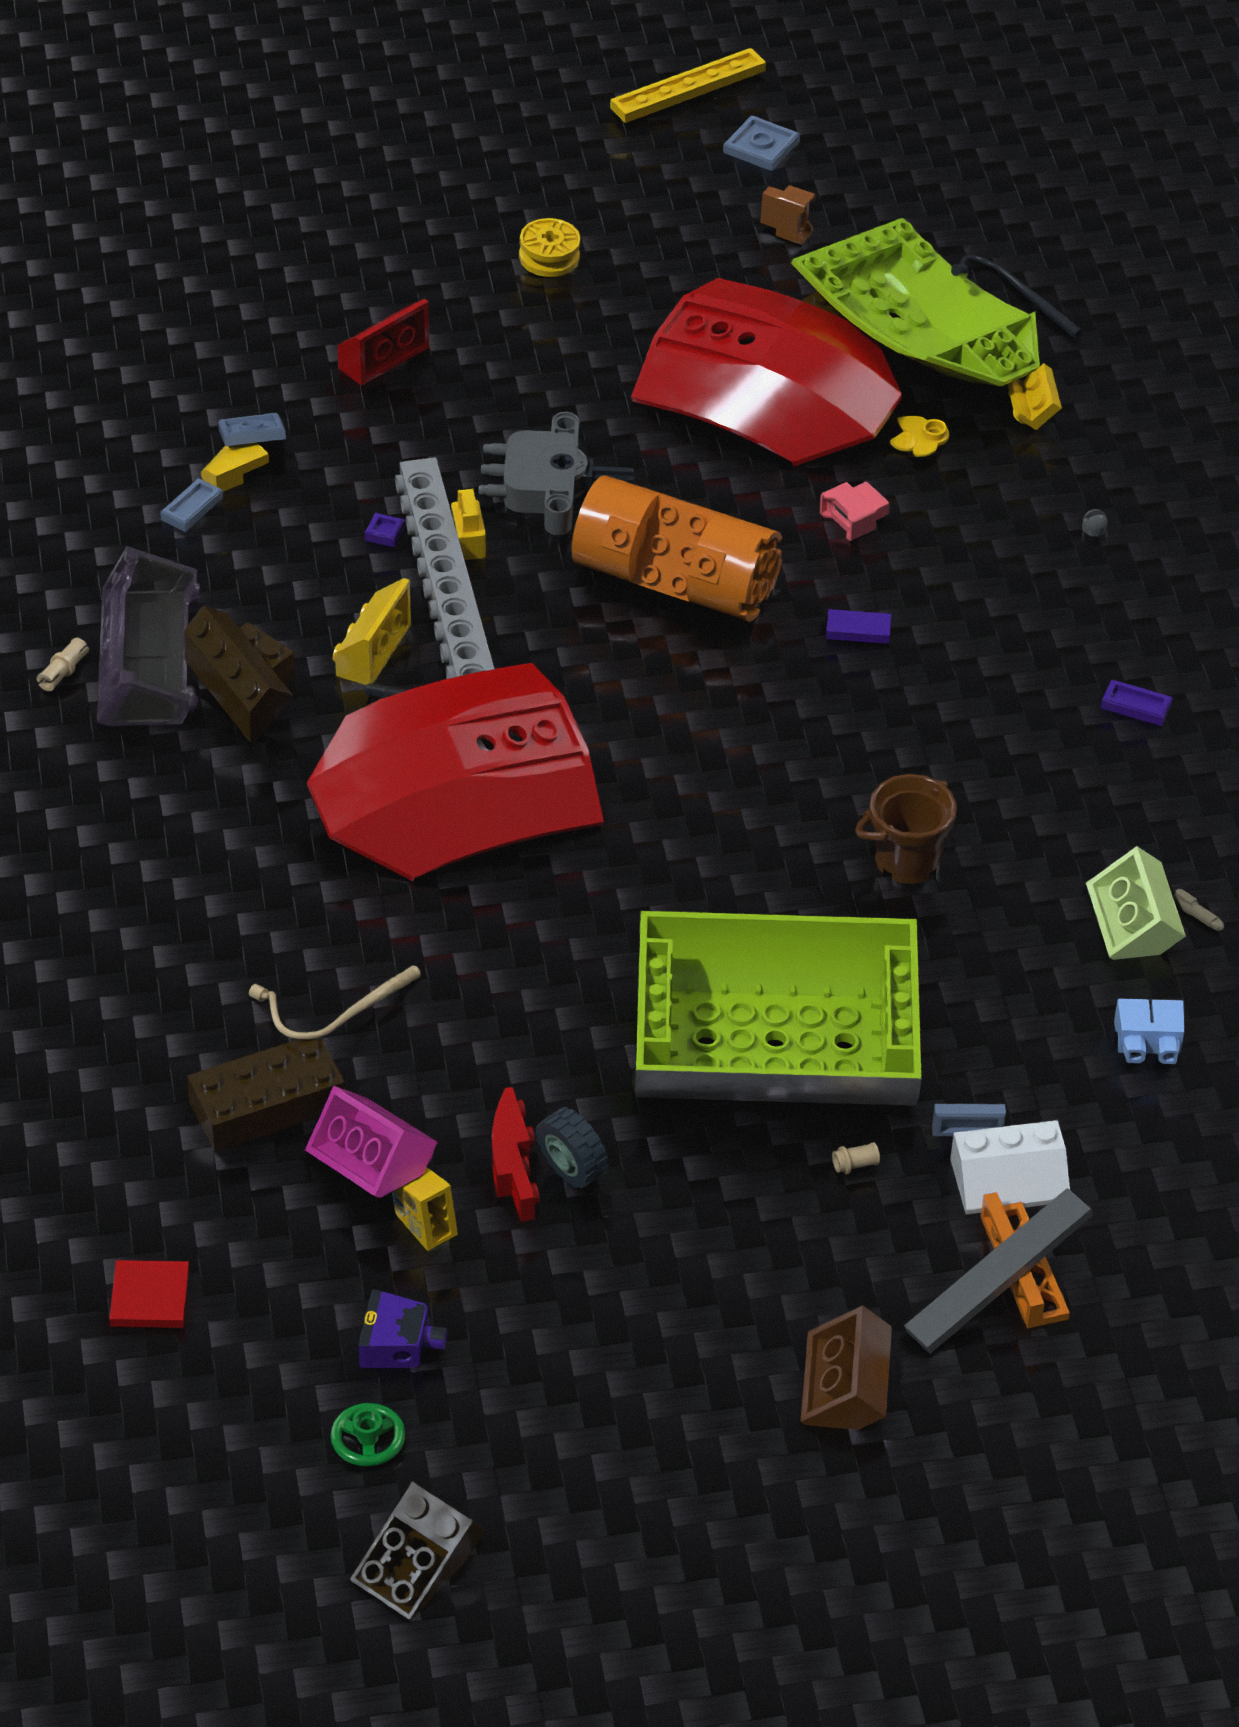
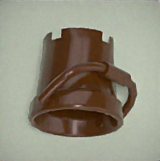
M905 774L893 776L880 783L872 793L870 807L863 813V818L857 823L855 833L860 839L875 840V861L877 867L882 873L884 869L892 873V880L907 884L920 883L929 879L930 872L935 869L937 872L940 869L946 836L954 826L957 803L952 792L947 788L948 783L946 781H937L924 775ZM873 823L875 832L864 831L867 824Z

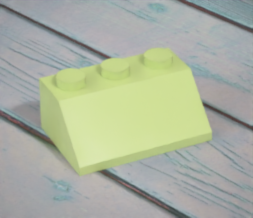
M1138 846L1086 883L1111 959L1160 955L1186 937L1162 863Z

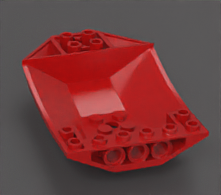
M717 278L681 298L654 335L631 396L633 402L684 414L740 435L791 461L793 466L874 439L903 398L878 341L851 322L796 298ZM750 336L755 338L752 343L747 345L739 343L740 340L748 339Z
M533 663L475 672L437 681L380 699L347 715L307 782L309 791L330 839L411 881H414L418 876L484 852L539 837L600 826L604 822L587 745L565 697ZM515 733L517 736L522 737L523 741H514L508 734ZM480 738H485L493 743L494 749L491 751L482 750L478 747L476 741Z

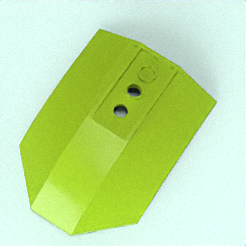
M903 218L794 258L791 262L809 283L854 325L897 353L943 375L972 383L1003 386L1029 375L1040 367L1035 312L1030 314L1023 312L984 291L969 279L953 276L951 273L952 266ZM889 312L897 314L900 318H892Z

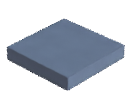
M751 115L723 145V153L773 171L800 142V134Z
M277 413L221 419L218 421L219 432L225 446L286 439L285 428Z

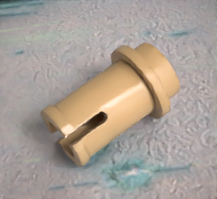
M873 1142L849 1149L841 1146L838 1148V1151L833 1152L832 1159L837 1172L849 1174L852 1169L878 1165L880 1163V1154L877 1145Z

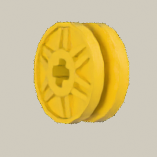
M553 218L537 219L528 223L520 234L521 247L519 259L521 265L527 271L544 277H558L572 272L578 266L580 259L579 247L581 238L578 230L568 222Z

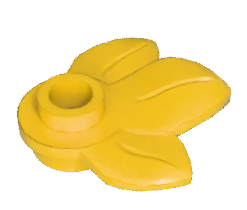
M920 416L898 417V424L904 432L891 439L890 444L900 451L908 452L913 450L915 457H925L936 452L938 446L948 441L949 430L946 424L938 419L926 420Z

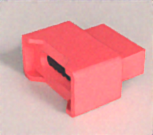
M867 481L855 487L845 482L821 494L820 514L823 517L833 518L847 531L846 538L852 541L875 530L876 520L889 514L890 503Z

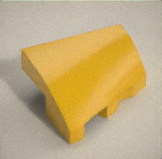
M257 442L225 446L201 471V477L204 481L222 489L223 492L243 484L244 473L269 463V454Z

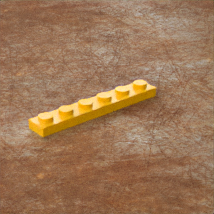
M752 48L612 98L610 108L627 123L765 72L766 62Z

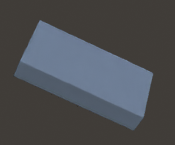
M198 478L161 511V520L186 532L223 499V490Z
M935 1104L932 1123L933 1136H953L955 1132L1004 1127L1006 1116L1005 1104Z

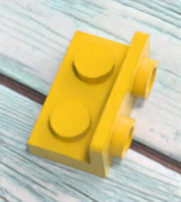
M1044 363L1034 372H1031L1023 382L1017 379L1007 384L1009 389L1008 395L1013 406V415L1021 424L1026 423L1037 430L1062 408L1052 369Z

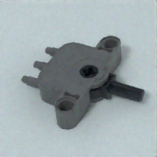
M561 412L553 417L551 431L523 430L513 433L509 437L507 444H484V454L506 456L505 464L481 465V473L489 474L490 476H504V485H480L479 494L490 497H504L505 505L515 512L544 514L546 531L553 535H564L572 528L574 499L580 497L585 490H590L592 483L602 475L633 484L635 471L633 468L593 466V458H586V455L579 450V418L573 413Z

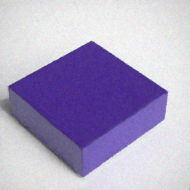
M375 513L365 531V541L395 547L405 528V520Z

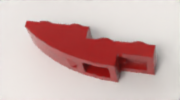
M513 1087L505 1088L494 1117L492 1129V1169L498 1198L512 1195L520 1221L524 1222L535 1219V1204L540 1203L536 1183H530L528 1178L531 1176L529 1165L530 1148L535 1147V1137L532 1127H526L524 1123L526 1111L523 1100H517Z

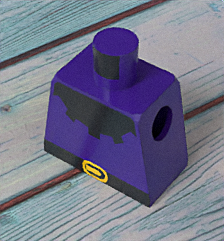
M372 1289L359 1342L360 1367L416 1368L421 1363L424 1347L445 1349L447 1328L429 1326L428 1306L425 1303Z

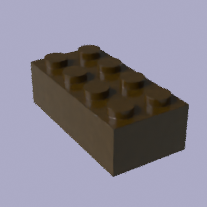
M321 1037L309 1040L297 1039L187 1075L189 1102L214 1152L320 1118L333 1086L345 1090V1082Z

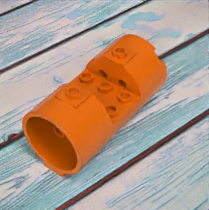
M602 475L590 488L580 509L572 540V558L577 565L751 622L760 612V609L756 608L758 603H761L763 599L767 600L771 590H774L782 564V550L776 549V542H780L782 536L778 531L607 475Z

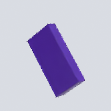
M828 609L826 639L889 644L891 614Z
M1111 680L1102 699L1101 708L1162 726L1172 705L1173 697Z

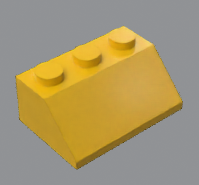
M403 578L377 591L370 602L363 605L360 617L356 623H351L346 638L341 644L338 643L334 649L332 659L336 664V676L363 685L374 683L411 626L409 579Z

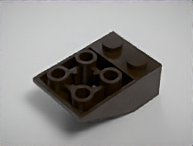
M412 1482L350 1580L412 1621L466 1562L486 1529Z

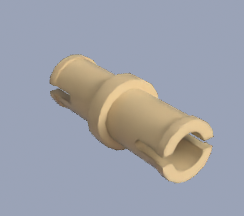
M74 638L62 652L56 653L51 658L49 666L37 676V682H41L39 686L46 691H52L64 677L70 676L75 670V665L89 652L88 647L80 651L87 645L86 642L80 638Z

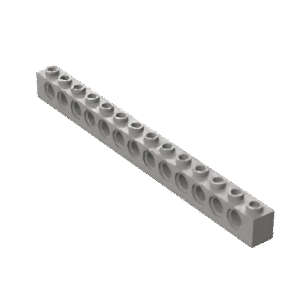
M435 457L400 462V475H395L396 490L398 494L403 493V496H401L403 514L409 515L406 516L407 531L409 535L414 534V537L411 538L413 554L420 557L417 558L418 573L420 577L425 576V579H423L425 598H431L428 601L431 620L436 619L437 621L434 622L436 640L443 643L440 644L442 663H448V666H446V677L449 679L475 672L493 670L492 658L437 459ZM509 733V737L514 740L512 733ZM480 738L488 751L494 749L492 742L487 741L485 738Z

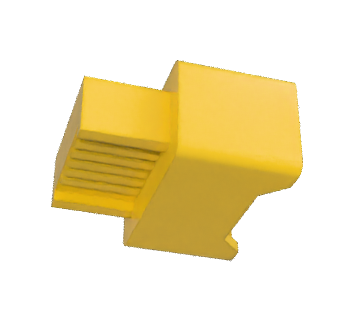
M473 489L458 490V502L451 503V514L464 560L485 558L486 533L479 501L475 500Z

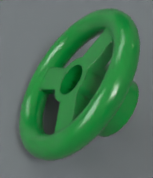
M376 1403L357 1404L344 1410L336 1418L331 1429V1442L336 1453L345 1461L357 1466L370 1467L388 1462L399 1453L405 1441V1427L401 1418L390 1408ZM394 1429V1439L391 1445L383 1452L375 1454L374 1444L379 1440V1436ZM342 1431L357 1437V1440L363 1444V1455L356 1454L345 1446L342 1440Z

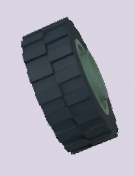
M567 1107L560 1108L537 1125V1142L541 1147L543 1155L548 1160L549 1165L568 1184L573 1185L575 1188H584L608 1169V1156H606V1150L599 1136L594 1132L592 1126L574 1110Z

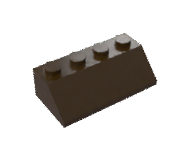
M203 606L184 629L185 661L249 742L255 744L291 700L293 694L228 614Z

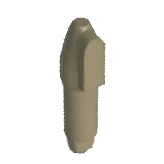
M1182 889L1176 890L1173 899L1182 911L1192 915L1214 930L1220 931L1224 929V923L1219 917L1199 905L1195 897Z

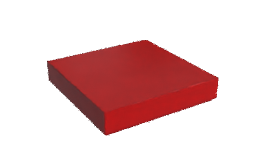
M116 1260L110 1310V1327L184 1328L189 1262Z

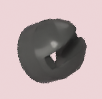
M1092 509L1085 514L1082 529L1086 534L1101 536L1106 532L1108 521L1104 512Z

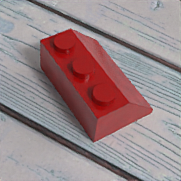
M423 299L409 305L339 344L338 368L362 386L429 348L428 301Z

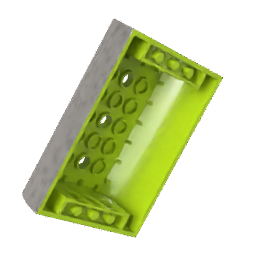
M641 911L635 1097L917 1105L921 1086L917 919ZM710 1038L715 1042L712 1044H702L698 1040ZM770 1040H779L783 1042V1045L775 1047L769 1045L767 1042ZM839 1042H848L852 1045V1047L848 1049H843L838 1047L836 1044Z

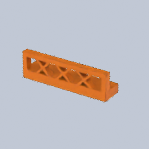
M997 1192L983 1195L980 1217L995 1249L1029 1221V1217L1022 1202L1002 1205ZM1017 1215L1020 1224L1016 1230L1012 1229L1008 1217ZM1044 1257L1010 1286L1027 1328L1069 1319L1070 1312L1048 1261ZM1030 1270L1043 1276L1044 1280L1040 1286L1036 1285ZM1042 1298L1053 1302L1056 1310L1043 1312L1044 1301Z

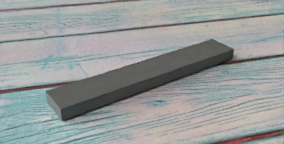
M1066 1188L904 1325L907 1333L931 1354L1093 1216L1091 1208L1071 1190Z

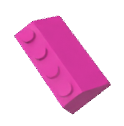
M333 1086L305 1150L372 1195L381 1198L423 1175L427 1164L433 1157L437 1141L368 1098Z

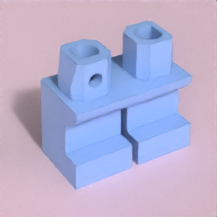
M1118 999L1114 1019L1115 1031L1118 1032V1053H1124L1128 1063H1141L1145 1061L1146 1053L1158 1054V1059L1162 1064L1177 1063L1184 1036L1183 1001L1152 1000L1150 1010L1149 1000Z

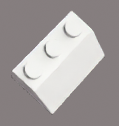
M1057 1120L955 1132L953 1134L951 1163L966 1214L981 1213L984 1194L997 1192L1002 1205L1022 1202L1024 1207L1048 1205L1066 1188L1070 1190L1066 1147Z

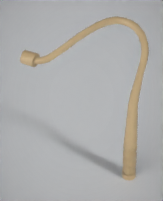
M416 966L409 967L355 1003L329 1026L316 1032L304 1033L287 1029L280 1021L276 994L273 991L268 992L267 989L254 984L249 990V996L261 1002L269 999L274 1024L284 1035L294 1039H316L331 1033L353 1016L395 993L398 989L400 990L405 985L411 983V981L416 980L420 977V971Z

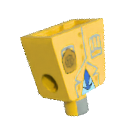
M426 1167L422 1176L392 1191L394 1208L398 1218L426 1250L429 1251L458 1235L451 1186Z

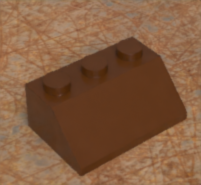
M863 1305L808 1332L801 1422L805 1425L859 1430L886 1417L892 1326Z

